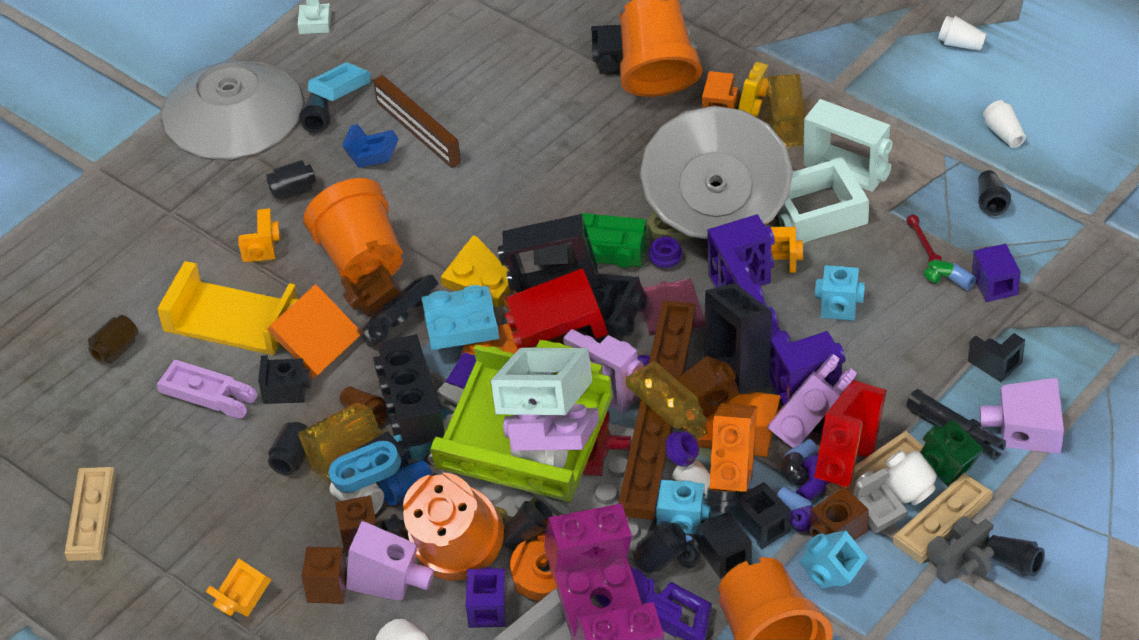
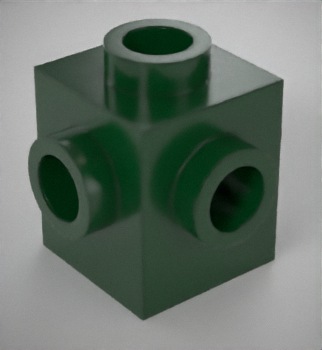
M952 419L943 427L935 425L924 435L922 440L925 444L920 453L934 469L937 476L949 486L963 473L968 472L984 449L967 431Z

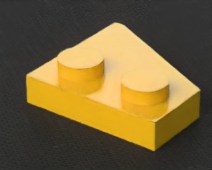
M756 61L748 78L745 79L738 110H744L758 118L763 101L759 97H766L771 79L766 78L767 64Z
M474 235L440 277L441 286L453 291H461L471 285L489 286L493 306L498 308L502 305L503 298L511 293L507 280V271L509 270L502 266L500 260Z

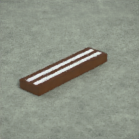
M381 75L373 80L377 104L448 166L453 168L461 163L459 142L456 137L385 76Z

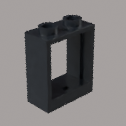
M582 214L502 231L503 245L498 246V254L501 265L508 266L507 280L511 291L516 290L519 293L582 268L590 287L599 286L598 263ZM569 242L572 243L577 259L576 263L525 273L519 253Z
M736 283L705 290L704 358L709 356L729 364L735 372V382L740 394H751L755 390L769 387L772 311Z

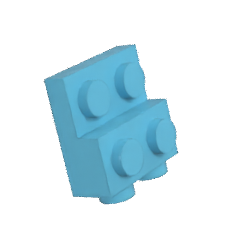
M471 285L461 291H435L429 296L422 297L431 350L499 339L489 286Z

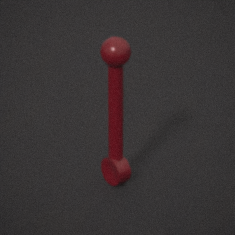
M915 214L909 215L906 222L916 232L929 256L928 262L934 259L942 261V257L934 253L920 228L919 217Z

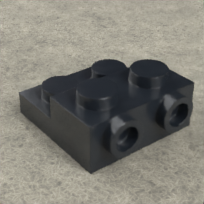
M599 274V286L591 288L607 328L608 335L622 341L625 335L630 336L633 333L635 326L634 318L637 312L645 311L648 303L647 294L643 290L639 277ZM590 324L578 329L579 331H586L587 335L596 342H602L608 336L605 335L595 339Z

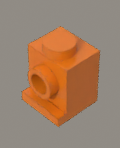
M709 71L702 95V108L718 106L735 109L739 99V87H734V74Z

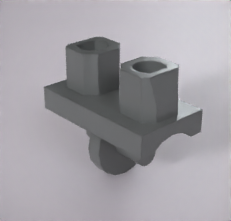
M963 516L952 527L951 536L957 541L950 544L942 536H937L929 542L927 556L937 565V578L946 584L960 572L966 576L973 572L981 577L990 573L992 565L989 559L994 556V551L991 547L987 546V543L990 539L989 532L993 530L994 525L986 518L977 524Z

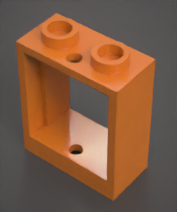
M721 403L716 411L713 420L709 489L747 491L753 477L757 406Z

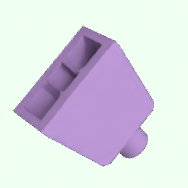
M1058 378L1002 386L1000 389L999 405L979 406V422L981 426L1000 427L1001 438L1006 440V447L1061 453L1064 426Z
M361 521L349 548L346 589L400 601L403 600L409 585L428 590L433 579L434 569L415 563L417 546L414 542Z

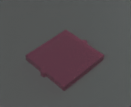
M691 279L670 283L662 281L659 285L643 287L648 298L643 316L649 336L655 335L662 300L697 303L694 328L704 326V319Z

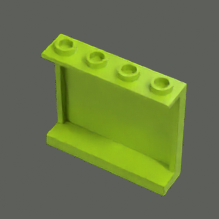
M475 344L476 363L444 437H435L430 448L434 467L572 502L613 398L611 377L605 376L598 371H591L592 383L575 404H583L586 408L597 407L599 422L584 448L568 450L566 463L563 468L511 455L510 439L504 435L503 422L505 416H513V414L495 413L491 379L514 354L505 352L497 347H484Z

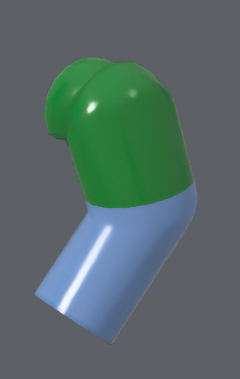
M934 259L927 263L929 266L923 271V276L934 284L938 283L943 275L966 291L970 290L976 282L974 275L956 263Z

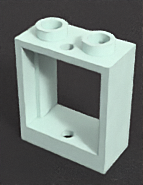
M819 99L804 119V166L810 167L843 157L861 188L873 192L881 181H886L891 171V163H888L889 153L892 148L890 125ZM831 133L869 146L870 159L831 145Z
M841 157L793 171L789 197L777 213L780 227H796V240H803V243L868 224L869 200L844 158ZM832 187L841 201L840 203L799 215L791 199Z
M519 348L491 379L495 413L566 415L592 383L588 348ZM531 398L536 400V405L530 403Z

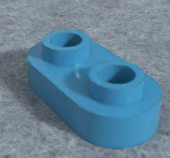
M378 441L338 457L329 468V477L338 491L343 493L354 492L394 475L400 468L401 457L394 444L388 441Z

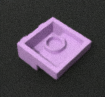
M573 329L563 337L564 345L588 348L590 362L602 365L603 374L611 377L613 398L609 405L610 407L624 413L632 403L635 404L641 399L644 385L639 383V376L643 370V362L637 359V350L624 341L621 342L609 335L601 343H598L592 337L584 336Z
M531 398L530 403L536 405V400ZM574 404L566 415L513 414V416H505L503 422L504 435L510 439L511 451L580 450L584 448L599 422L597 407L586 408L583 404Z

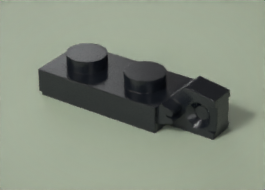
M433 274L412 281L399 295L386 303L370 317L371 319L357 330L368 347L386 339L388 328L391 326L396 327L409 317L407 311L413 306L417 308L423 305L422 297L429 296L431 294L430 291L439 285Z

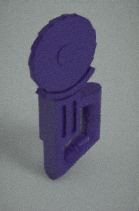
M630 566L641 603L654 602L664 632L675 638L679 636L684 640L706 639L712 603L673 582H670L659 595L654 592L653 578L647 580L640 570ZM595 595L597 601L604 607L611 604L606 596ZM672 599L696 611L693 628L682 622V606L672 602Z

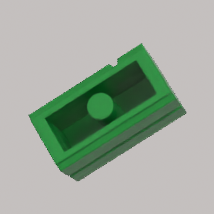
M581 213L597 263L615 264L622 268L630 266L642 267L648 239L646 219Z

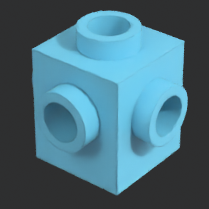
M825 265L823 279L816 280L815 299H821V318L855 321L857 302L863 303L865 282H859V268Z
M661 479L656 506L657 525L662 521H668L678 524L685 534H697V526L702 524L703 520L710 518L711 514L710 506L703 503L705 483Z
M845 530L826 535L821 533L813 537L806 546L808 550L799 563L808 572L809 578L819 585L821 589L833 586L842 587L852 581L868 559V556Z

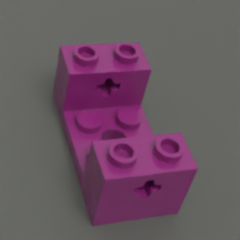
M622 503L553 516L548 519L544 549L572 640L664 639V633L654 602L641 603L627 559L632 534ZM594 595H604L610 600L611 604L604 608L596 607L592 604L590 598Z

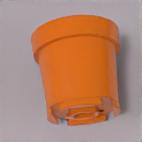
M632 0L624 6L625 12L623 14L619 13L623 60L620 63L622 88L632 95L657 97L677 93L696 83L702 75V66L697 51L691 46L680 2L678 0Z
M353 178L338 182L320 192L307 206L303 216L304 226L313 240L324 248L342 279L348 277L354 284H357L381 265L389 270L391 276L402 266L403 259L401 255L403 250L388 216L389 205L380 184L367 178Z
M451 473L424 476L417 480L407 491L403 501L404 523L408 529L409 541L414 542L417 546L416 559L419 564L434 569L433 576L450 581L467 579V569L489 567L494 562L503 544L504 525L498 509L484 494L471 488L462 478ZM462 505H466L467 509L465 511H459ZM445 529L446 534L444 536H439V532Z
M769 557L759 558L761 562L752 565L745 561L731 569L720 582L718 588L720 600L718 599L734 640L833 639V629L827 617L818 605L806 599L780 561Z

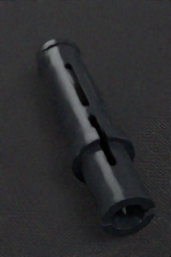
M916 389L911 393V396L921 401L922 404L920 405L908 398L906 403L907 409L914 411L940 427H943L953 419L984 449L982 453L989 456L992 460H996L1001 456V453L990 447V445L993 444L1004 451L1006 440L983 429L979 421L975 419L968 420L923 393L920 389Z

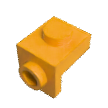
M270 208L257 210V233L238 236V244L243 262L275 259V241H280L281 235L279 221L272 220Z
M770 227L775 239L774 245H771V253L774 260H789V273H796V260H803V240H796V227Z
M238 558L219 590L209 585L206 592L216 598L213 605L229 616H232L236 611L248 617L272 579Z

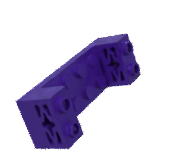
M755 214L707 229L708 276L714 287L717 288L736 283L767 307L760 286L771 283V268L775 266L771 253V245H774L775 239L770 226H765L759 215ZM767 307L772 311L769 384L775 394L781 396V405L784 406L813 371L816 373L832 354L836 355L839 361L835 369L824 380L831 386H834L843 374L842 363L846 361L841 344L839 342L835 343L828 331L791 342L788 333L780 330L774 309Z

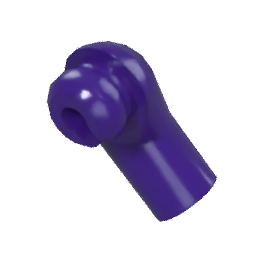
M818 455L809 456L805 460L804 467H809L807 473L810 480L796 490L797 494L809 501H813L826 490V485L830 483L814 478Z

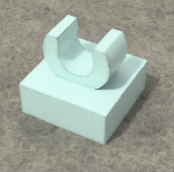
M306 0L307 5H299V34L329 33L331 18L329 3L320 4L319 0Z

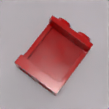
M583 268L506 297L511 310L505 313L511 332L518 330V332L512 333L517 350L519 348H532L538 344L539 340L547 341L566 334L571 329L576 330L589 324L595 339L608 335L607 328Z
M855 380L851 381L826 413L814 478L848 487L851 484L856 456L868 457L875 452L887 392L886 389Z

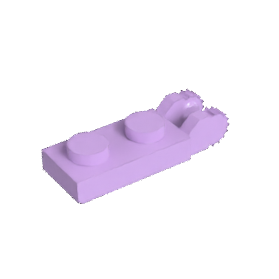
M834 354L829 356L816 373L813 371L768 424L767 428L792 448L802 443L857 375V372L850 368L840 376L834 386L826 382L824 378L835 369L839 358Z
M179 360L172 361L157 383L158 392L216 411L221 410L227 416L235 417L236 419L243 418L247 413L246 406L241 402L253 403L258 394L254 388L234 380L233 377ZM231 394V395H232L234 398H236L237 400H234L233 398H230L229 395Z

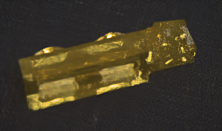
M653 361L626 377V386L668 424L673 425L676 429L683 427L684 431L692 434L696 440L708 434L706 426L708 420L703 415V409L699 406V399L657 362Z

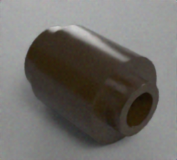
M119 315L117 318L112 317L88 339L89 353L100 363L112 364L135 343V337L139 333L138 328L125 315Z

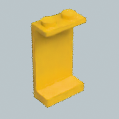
M184 261L157 310L164 332L275 355L280 343L267 328L298 300L296 285L291 283L288 284L280 299L201 282L197 263Z

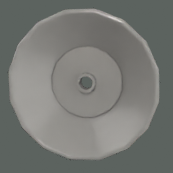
M231 60L208 65L186 76L168 94L161 115L166 135L181 150L205 159L233 160L259 154L282 142L298 124L299 114L304 106V101L299 84L283 69L262 61Z
M718 106L685 111L662 125L645 147L640 170V178L646 201L661 220L689 237L707 239V229L755 214L759 215L764 225L772 221L789 197L793 175L787 147L769 124L744 110ZM719 182L721 183V185L715 187L712 186L710 183Z

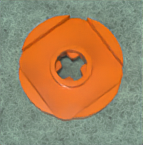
M546 533L537 535V540L531 541L528 544L526 540L520 543L514 550L510 560V570L515 591L535 601H541L556 588L552 572H543L539 569V566L546 567L549 563L544 549Z

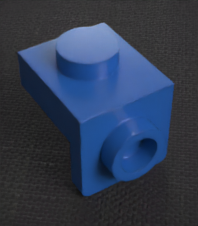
M358 124L351 125L346 135L343 148L358 168L390 161L399 138L393 130L367 136Z

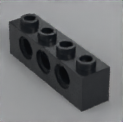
M418 335L377 342L379 356L373 357L393 436L400 435L404 448L431 443L435 437L443 438L445 431L441 409Z

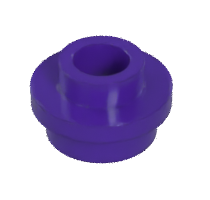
M660 237L650 247L649 259L658 267H673L682 259V248L675 239Z
M674 432L666 439V453L672 462L678 466L687 467L693 464L695 458L699 455V445L694 436L689 432Z

